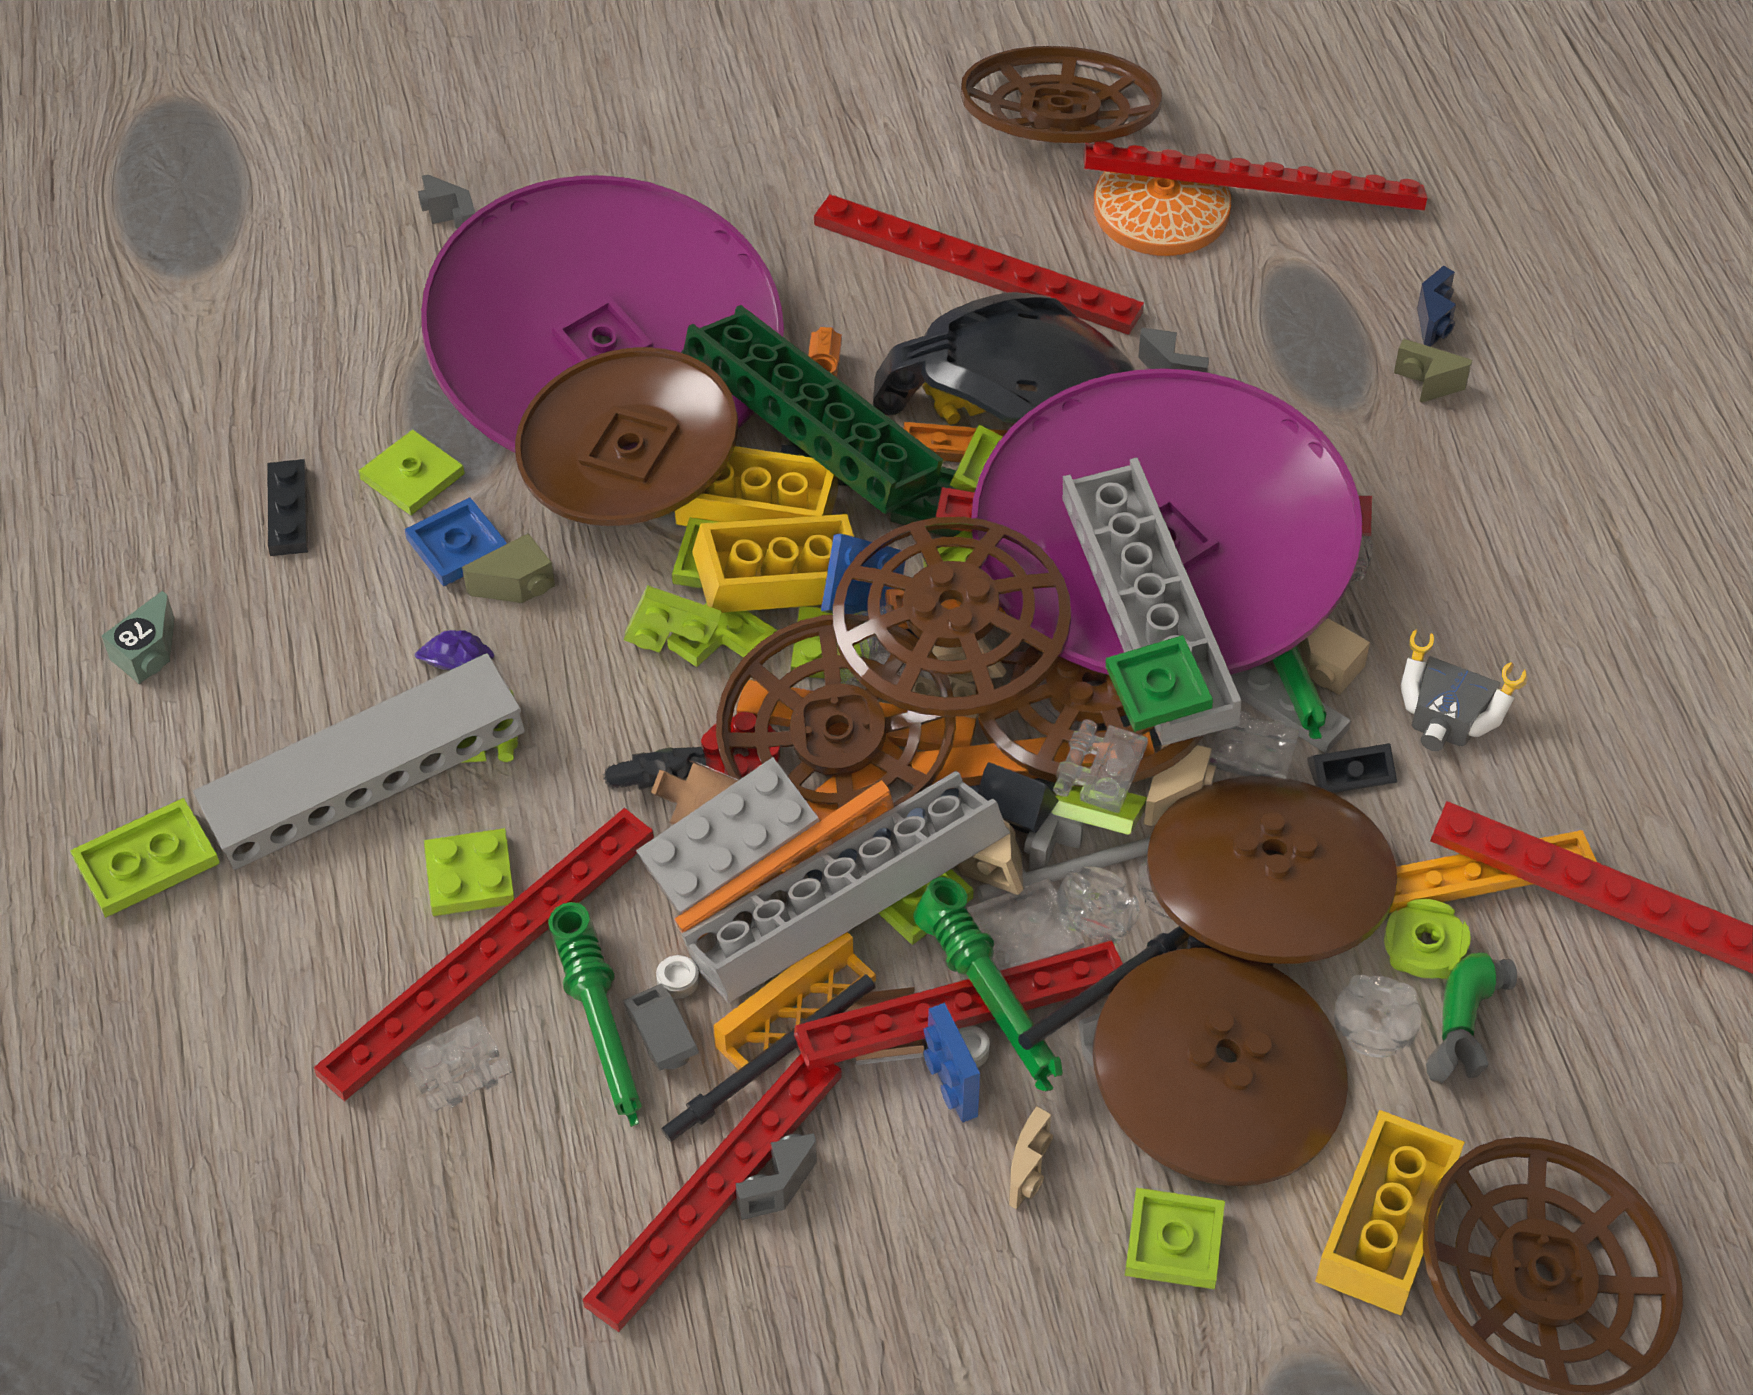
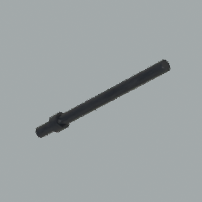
M1180 926L1168 934L1160 933L1147 943L1146 949L1018 1036L1019 1044L1026 1050L1031 1049L1108 996L1116 985L1137 966L1153 957L1176 951L1177 947L1186 942L1191 935Z
M865 974L800 1024L843 1013L876 988L874 982ZM795 1028L703 1096L700 1093L686 1103L687 1109L661 1128L665 1137L672 1142L696 1123L700 1125L705 1123L716 1114L714 1110L797 1048L798 1044L794 1037Z

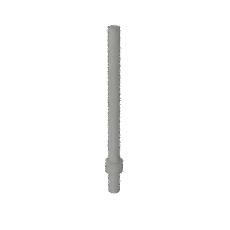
M1150 837L1033 871L1025 872L1022 869L1024 890L1019 895L990 884L977 886L978 897L981 902L1009 894L1012 897H1017L1030 893V888L1147 855Z

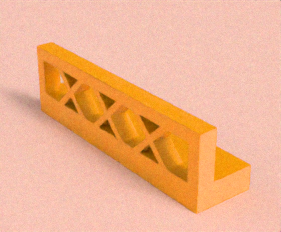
M846 932L791 965L715 1023V1047L739 1070L748 1063L737 1051L747 1042L764 1043V1051L769 1047V1043H775L787 1034L770 1033L772 1022L778 1018H796V1025H799L801 1018L807 1019L819 1010L816 1008H802L803 998L810 993L828 994V1003L833 999V994L838 995L852 985L834 983V975L846 965L860 976L858 979L867 974L875 982L876 974L853 953V937Z

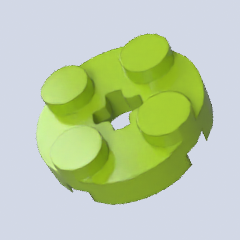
M1433 899L1412 900L1407 903V907L1400 909L1398 912L1396 909L1387 921L1384 945L1390 956L1389 962L1394 969L1417 977L1448 979L1455 964L1467 956L1471 941L1468 925L1465 920L1462 924L1460 919L1454 915L1455 910L1448 904ZM1423 932L1431 934L1432 940L1438 942L1425 944L1418 938L1422 937Z

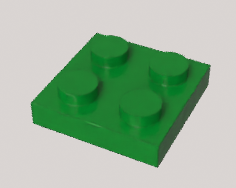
M1183 635L1106 658L1107 672L1134 732L1213 708V698Z

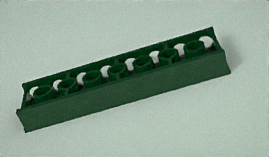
M742 305L736 307L734 315L701 328L695 324L688 326L684 349L681 353L689 355L709 366L721 377L733 396L884 514H888L937 490L943 458Z

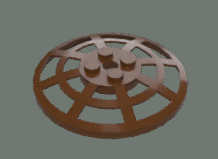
M1032 46L999 52L973 64L962 78L961 99L964 107L971 115L982 123L1004 133L1030 140L1052 143H1092L1124 137L1140 131L1151 124L1161 109L1162 89L1158 81L1148 71L1135 63L1109 53L1068 46ZM1034 63H1063L1061 75H1035L1022 78L1013 67ZM1076 65H1083L1117 74L1122 78L1108 86L1092 79L1074 76ZM997 71H1001L1010 81L1000 86L993 95L974 88L983 78ZM1134 83L1147 95L1150 105L1130 109L1128 100L1120 92ZM1088 89L1097 91L1098 93L1095 94V93H1093L1092 91H1090V90H1088ZM1016 90L1022 93L1020 103L1004 99ZM971 96L989 103L993 115L979 107L971 99ZM1111 99L1118 106L1119 110L1100 111V106L1102 102ZM1001 108L1020 112L1022 118L1009 119L1004 115ZM1143 115L1134 121L1126 123L1129 117ZM1116 119L1114 123L1105 128L1094 125L1098 120Z
M959 516L936 517L912 522L874 540L856 556L845 570L837 587L833 603V630L838 651L847 668L857 680L876 696L899 708L919 714L942 717L970 716L993 711L1013 703L1031 692L1048 677L1059 662L1068 642L1071 625L1070 596L1065 580L1054 561L1040 546L1023 534L1004 525L983 519ZM961 528L987 533L981 540L964 537L932 539L928 531ZM912 535L916 544L907 547L893 556L881 569L862 566L878 551L897 540ZM1003 538L1020 545L1035 556L1049 573L1027 575L1013 557L996 546ZM963 547L974 550L965 562L943 561L937 548ZM919 553L922 554L927 564V567L920 570L913 577L893 572L904 561ZM990 555L1003 563L1012 572L1014 577L993 580L980 568ZM851 580L872 583L868 597L869 621L847 632L844 603ZM888 586L904 591L903 607L881 615L880 598L883 587ZM1056 587L1059 616L1057 628L1052 639L1031 627L1035 613L1033 589ZM1016 591L1022 592L1023 608L1019 620L999 611L1000 594ZM948 599H955L962 603L959 607L947 609L941 605L942 602ZM906 622L911 631L919 637L913 651L906 649L898 643L887 629ZM994 626L1010 633V636L999 646L982 654L977 641L985 637ZM875 635L881 645L891 655L906 664L897 685L885 680L873 671L858 655L854 645ZM1022 641L1043 652L1040 659L1024 674L1008 684L994 689L987 667L995 665L1008 657L1019 647ZM935 645L945 648L962 647L966 659L945 661L928 657ZM921 671L944 675L971 672L978 694L940 697L923 695L912 690Z
M845 614L847 632L869 621L868 616ZM822 615L801 620L778 630L762 640L741 660L730 675L721 694L716 714V738L720 757L728 776L738 780L743 777L734 760L732 748L757 749L760 761L764 764L772 758L769 747H794L797 756L802 762L788 775V778L805 800L828 805L838 804L839 809L882 780L888 787L899 779L914 788L894 802V807L931 786L943 769L953 746L956 716L945 717V730L941 749L929 772L924 774L910 767L909 765L919 747L922 732L921 725L944 717L919 714L909 710L906 713L884 717L882 707L877 701L879 699L878 696L867 688L864 690L855 685L842 684L840 669L848 668L842 656L838 655L833 630V615ZM899 626L887 629L898 643L906 649L913 651L919 640L917 637ZM820 637L822 658L814 659L798 666L780 680L762 666L770 657L786 647L807 638ZM931 651L928 658L938 660V658ZM893 655L889 656L884 665L878 661L861 657L873 671L885 680L897 685L900 679L897 673L903 666V662ZM824 671L826 686L815 689L804 698L791 689L803 679ZM930 673L941 697H954L948 676ZM750 678H753L769 692L758 711L755 733L731 732V721L735 704ZM781 701L794 711L790 720V731L768 732L771 715L777 703ZM835 723H845L849 726L843 735L833 736L828 733L830 726ZM909 728L907 745L899 760L881 751L887 733ZM870 763L886 772L876 782L853 791L852 773L863 769ZM815 771L826 775H835L837 793L816 792L801 785Z
M1030 646L1025 652L1013 651L1008 657L1001 660L1005 664H1016L1011 681L1024 674L1028 666L1032 667L1042 656L1038 654L1040 650ZM1063 657L1060 658L1046 678V684L1036 687L1013 703L993 711L977 714L980 727L989 743H994L1007 757L1019 766L1027 769L1029 774L1054 783L1078 787H1111L1130 784L1155 776L1174 766L1190 754L1204 736L1201 735L1171 743L1148 757L1135 760L1129 740L1149 732L1154 726L1134 732L1131 725L1124 727L1121 717L1125 716L1126 712L1110 676L1068 661ZM1100 681L1103 684L1099 686H1091L1087 682ZM1048 698L1051 705L1060 715L1053 724L1040 716L1030 704ZM1018 710L1019 714L1030 726L1047 736L1038 755L1027 751L1011 740L999 727L996 720ZM1075 721L1105 723L1107 732H1081L1070 729ZM1063 742L1082 746H1106L1113 744L1119 764L1084 767L1062 764L1053 760Z
M1512 1137L1497 1139L1475 1147L1460 1157L1438 1181L1428 1201L1423 1221V1252L1427 1273L1435 1295L1450 1322L1465 1341L1487 1362L1519 1382L1537 1390L1557 1395L1612 1394L1635 1384L1660 1363L1670 1350L1678 1332L1683 1309L1682 1278L1678 1260L1668 1234L1653 1209L1638 1191L1615 1170L1592 1155L1567 1144L1544 1138ZM1512 1157L1529 1158L1527 1184L1505 1185L1491 1190L1483 1195L1469 1173L1476 1166L1493 1160ZM1547 1162L1559 1164L1581 1174L1601 1187L1611 1198L1593 1213L1589 1208L1571 1196L1546 1187ZM1456 1183L1471 1207L1459 1225L1455 1247L1435 1241V1221L1442 1201L1449 1189ZM1527 1200V1219L1521 1220L1509 1228L1493 1209V1206L1506 1201ZM1545 1203L1566 1211L1578 1219L1582 1225L1573 1233L1556 1222L1546 1220ZM1624 1211L1634 1221L1647 1242L1656 1264L1658 1277H1632L1625 1254L1613 1233L1608 1229V1226ZM1479 1219L1497 1240L1492 1248L1490 1257L1468 1252L1471 1233ZM1595 1238H1597L1607 1253L1615 1271V1276L1598 1274L1596 1263L1586 1247ZM1438 1261L1457 1267L1463 1291L1474 1311L1480 1317L1473 1326L1461 1314L1450 1295ZM1536 1263L1544 1265L1552 1273L1553 1281H1547L1538 1274ZM1470 1271L1492 1277L1494 1286L1502 1299L1490 1310L1478 1294ZM1597 1293L1618 1295L1616 1313L1609 1328L1605 1327L1588 1312V1309L1593 1305L1597 1297ZM1634 1295L1661 1296V1314L1658 1330L1650 1348L1643 1355L1620 1339V1337L1624 1334L1631 1319ZM1516 1313L1523 1319L1536 1324L1541 1346L1520 1338L1508 1330L1503 1323ZM1575 1322L1595 1340V1342L1581 1348L1561 1350L1556 1327L1566 1326ZM1495 1333L1500 1339L1518 1351L1544 1360L1549 1379L1519 1367L1498 1353L1485 1340ZM1608 1350L1631 1367L1623 1375L1604 1383L1574 1385L1569 1382L1564 1363L1587 1361Z

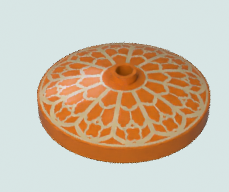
M1104 171L1095 187L1093 209L1101 229L1120 245L1144 254L1175 256L1202 249L1214 242L1223 233L1230 217L1231 194L1228 186Z

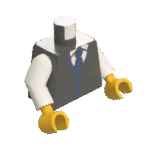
M1417 629L1414 630L1410 636L1409 643L1413 650L1412 658L1408 657L1401 682V692L1406 710L1414 714L1412 727L1423 732L1421 737L1422 745L1431 751L1442 750L1446 741L1457 746H1464L1471 737H1480L1499 727L1515 698L1512 695L1514 690L1523 688L1527 683L1528 676L1526 670L1524 669L1519 680L1510 681L1508 676L1512 672L1514 664L1512 662L1506 664L1502 670V678L1505 683L1502 689H1499L1501 682L1431 656H1429L1427 662L1423 661L1425 653L1432 649L1434 637L1431 633L1429 644L1425 647H1419L1414 642Z

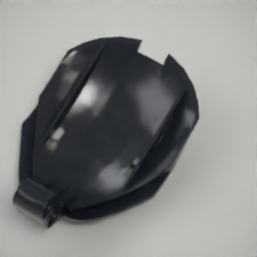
M1001 293L977 299L954 308L932 322L924 336L895 345L876 372L873 406L885 415H896L904 410L911 397L926 382L935 389L969 401L1004 422L1016 423L1033 408L1070 387L1106 375L1133 371L1135 368L1112 341L1097 329L1079 319L1057 299L1029 293ZM1016 384L1035 386V391L1016 389Z

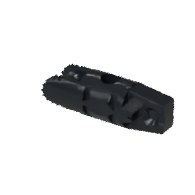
M668 747L650 753L632 754V760L619 762L617 765L613 764L612 766L609 765L603 774V780L612 789L619 786L623 788L637 785L638 790L651 788L654 786L659 770L682 779L687 778L693 762L706 766L705 754L702 747Z

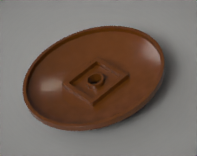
M635 347L609 351L585 359L567 368L536 394L525 410L517 429L515 439L516 462L520 475L530 493L543 506L564 518L599 526H621L646 522L669 514L688 504L701 495L720 476L728 464L736 445L738 435L737 410L732 394L721 377L709 366L689 355L673 350L652 347ZM632 443H638V445L631 450L622 449L623 446H629Z
M1245 776L1216 781L1212 785H1204L1202 789L1178 799L1163 813L1153 829L1147 852V872L1152 891L1161 907L1178 926L1197 940L1216 950L1239 958L1264 963L1298 964L1314 962L1339 955L1358 946L1368 939L1386 919L1396 892L1397 869L1394 855L1386 838L1374 822L1361 810L1340 796L1312 784L1287 778ZM1274 850L1280 852L1282 855L1274 854L1269 856L1265 853V851Z
M1189 948L1164 953L1140 964L1116 985L1105 1002L1096 1024L1093 1038L1094 1071L1101 1095L1111 1115L1126 1135L1146 1154L1175 1172L1192 1179L1225 1186H1250L1284 1178L1311 1162L1324 1149L1341 1121L1347 1099L1348 1073L1345 1056L1336 1031L1327 1015L1306 990L1283 972L1267 963L1239 958L1214 948ZM1225 1047L1230 1049L1235 1054L1237 1061H1223L1217 1055L1216 1048Z

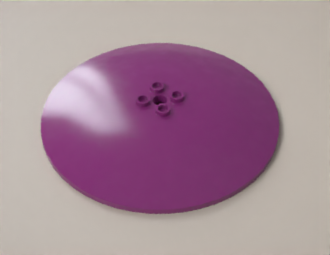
M605 175L572 176L538 182L514 190L478 210L461 224L438 253L428 274L421 307L422 338L425 353L442 391L453 406L475 428L514 453L519 423L536 394L558 374L585 359L609 351L635 347L662 348L681 353L684 349L689 325L695 324L699 328L734 315L735 309L739 305L745 307L781 336L784 334V322L778 291L767 266L750 242L730 222L709 207L675 190L651 182ZM598 335L608 336L612 341L607 344H600L595 342L593 338ZM732 395L737 410L739 429L749 420L754 411ZM632 443L629 446H623L622 449L631 450L638 445V443Z
M1184 369L1133 370L1106 375L1070 387L1048 398L1016 422L998 442L987 459L978 479L973 498L971 518L1001 524L1023 534L1040 546L1054 561L1065 580L1071 607L1069 637L1061 657L1104 674H1108L1106 658L1124 653V650L1063 502V476L1071 475L1074 480L1129 466L1130 459L1138 458L1230 675L1271 661L1310 636L1329 617L1341 601L1352 580L1358 562L1362 539V513L1359 496L1353 477L1332 442L1312 421L1278 397L1247 383L1212 373ZM972 530V538L981 540L987 532ZM1003 538L996 546L1013 557L1027 575L1049 573L1035 556L1020 545ZM990 555L980 568L993 580L1014 577L1012 572L1003 563ZM1056 587L1033 589L1035 613L1031 627L1052 639L1057 628L1059 616ZM1016 591L1000 594V607L1007 615L1017 620L1020 619L1022 614V592Z

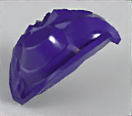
M450 630L436 635L422 646L414 656L431 666L450 671L486 653L493 659L494 653L487 645L482 643L478 636L466 630Z

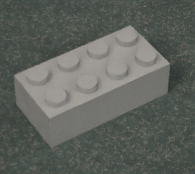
M772 757L636 851L646 869L680 915L820 820L774 757Z

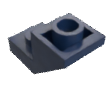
M1444 265L1422 283L1417 306L1423 344L1430 347L1439 339L1447 338L1455 326L1453 318L1456 304L1450 301L1454 293L1452 284L1455 272Z

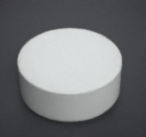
M674 955L664 959L657 967V985L662 984L672 998H685L697 989L699 984L698 967L692 959L682 955Z
M974 1025L958 1029L977 1067L982 1066L989 1056L990 1041L987 1034L981 1028Z

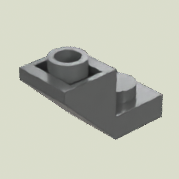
M431 175L422 176L424 190L418 191L422 211H429L432 224L454 220L455 228L458 229L462 223L475 213L469 190Z
M1141 327L1138 358L1149 369H1184L1208 373V357L1175 353L1177 332Z
M662 984L622 1000L628 1016L639 1029L650 1059L659 1071L665 1068H679L689 1061V1057L699 1053L672 996Z
M814 1133L803 1136L791 1134L783 1137L780 1141L772 1142V1165L775 1175H754L747 1178L744 1182L736 1183L737 1206L741 1220L786 1209L817 1163Z

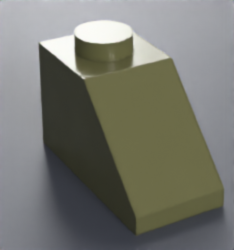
M528 533L462 567L466 591L470 596L524 603L535 596L543 595L549 589L555 587L552 562Z

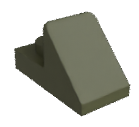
M1403 338L1398 349L1394 373L1423 382L1420 402H1426L1465 390L1473 360Z

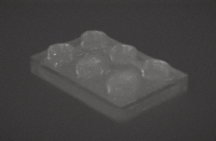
M1049 878L1023 887L1024 890L1019 895L1009 892L967 908L974 922L978 925L979 930L982 933L991 935L993 938L994 955L992 960L999 971L1084 948V941ZM959 974L962 980L969 979L967 975Z

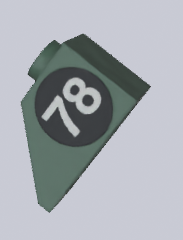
M161 591L101 635L110 661L138 684L151 675L158 673L164 665L170 662L175 618L168 595L165 592Z

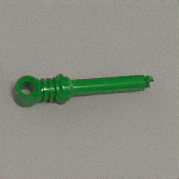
M1295 646L1274 658L1273 662L1302 727L1309 730L1310 738L1321 739L1322 735L1319 728L1325 724L1327 713Z
M946 877L933 879L914 910L913 918L915 923L927 934L935 936L947 955L946 964L949 970L968 976L1034 1080H1037L1035 1083L1036 1088L1045 1092L1053 1090V1086L1047 1077L1052 1074L1054 1077L1062 1076L1061 1059L1059 1056L1055 1057L1045 1040L1029 1050L1022 1048L1019 1044L1018 1036L1035 1024L992 960L994 955L993 938L987 933H982L971 914H969L965 907L968 896L965 889L959 883Z
M563 903L554 909L548 920L549 929L554 938L563 971L565 972L563 989L575 1000L583 1003L618 1115L628 1116L630 1126L632 1127L639 1124L636 1111L642 1107L607 998V993L615 979V973L613 968L604 961L597 933L587 909L579 903ZM579 928L577 931L573 933H568L573 929Z

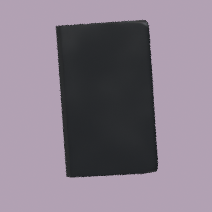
M1390 743L1313 755L1307 758L1315 786L1332 793L1397 783Z
M990 762L987 763L984 769L978 794L987 801L994 799L998 804L1003 820L1037 833L1059 802L1050 788L1040 781Z

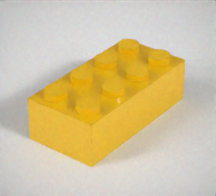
M735 446L728 464L712 485L697 498L675 510L676 525L687 526L690 517L717 522L832 515L838 494V477L811 457Z
M847 514L701 523L692 553L707 606L721 610V613L822 605L833 537L836 534L854 537Z
M1379 1110L1321 1256L1315 1282L1402 1316L1424 1257L1423 1221L1428 1201L1438 1181L1460 1158L1465 1142ZM1444 1200L1442 1201V1203H1441V1205H1440V1207H1439V1209H1438V1213H1437V1217H1436L1435 1224H1436V1222H1437V1219H1438V1216H1439V1214H1440L1441 1208H1442V1206H1443Z

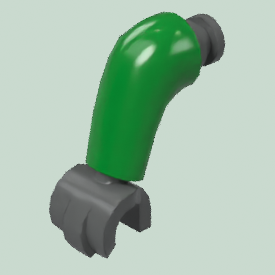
M1477 952L1468 955L1455 964L1446 981L1442 1010L1443 1042L1431 1053L1426 1063L1427 1074L1430 1080L1439 1081L1442 1084L1458 1065V1060L1464 1064L1468 1078L1478 1077L1489 1066L1482 1045L1473 1037L1480 1002L1483 999L1490 998L1494 991L1501 988L1512 990L1516 986L1517 969L1511 959L1492 960L1487 953Z

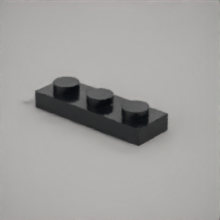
M305 459L267 463L268 549L270 556L307 553L308 508L307 467Z

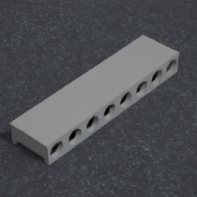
M1138 458L1130 459L1129 466L1074 480L1071 475L1063 476V502L1124 652L1183 635L1213 698L1212 709L1154 726L1162 746L1240 725L1241 698Z
M488 653L201 786L193 790V793L223 853H226L233 870H236L468 760L484 750H489L524 733L525 730L520 716L521 709ZM513 719L512 724L505 730H493L501 721ZM477 736L476 741L471 746L463 749L457 748L458 744L465 738ZM441 753L435 763L428 766L420 765L427 756ZM404 771L402 777L393 783L383 782L391 773ZM367 788L366 793L361 798L354 801L346 800L353 791ZM330 806L325 815L314 819L309 818V815L317 808ZM292 824L291 829L281 836L271 835L279 826ZM255 842L249 851L243 854L233 853L241 844Z
M954 771L686 932H683L681 935L692 960L698 967L699 974L730 1003L1010 834L1004 824L997 802L994 799L987 801L962 781L960 773ZM948 788H957L959 790L958 798L955 796L941 797V795ZM915 808H923L925 810L924 819L919 816L907 817V815ZM887 828L891 830L890 840L886 837H872L879 829ZM846 849L857 851L855 861L848 857L838 859V856ZM817 869L822 872L821 882L813 878L803 879L805 874L811 870ZM778 890H783L788 894L785 904L781 900H768V898ZM748 911L753 916L750 925L745 921H733L738 913ZM709 932L716 934L717 942L709 952L703 953L696 946L697 940L703 934Z

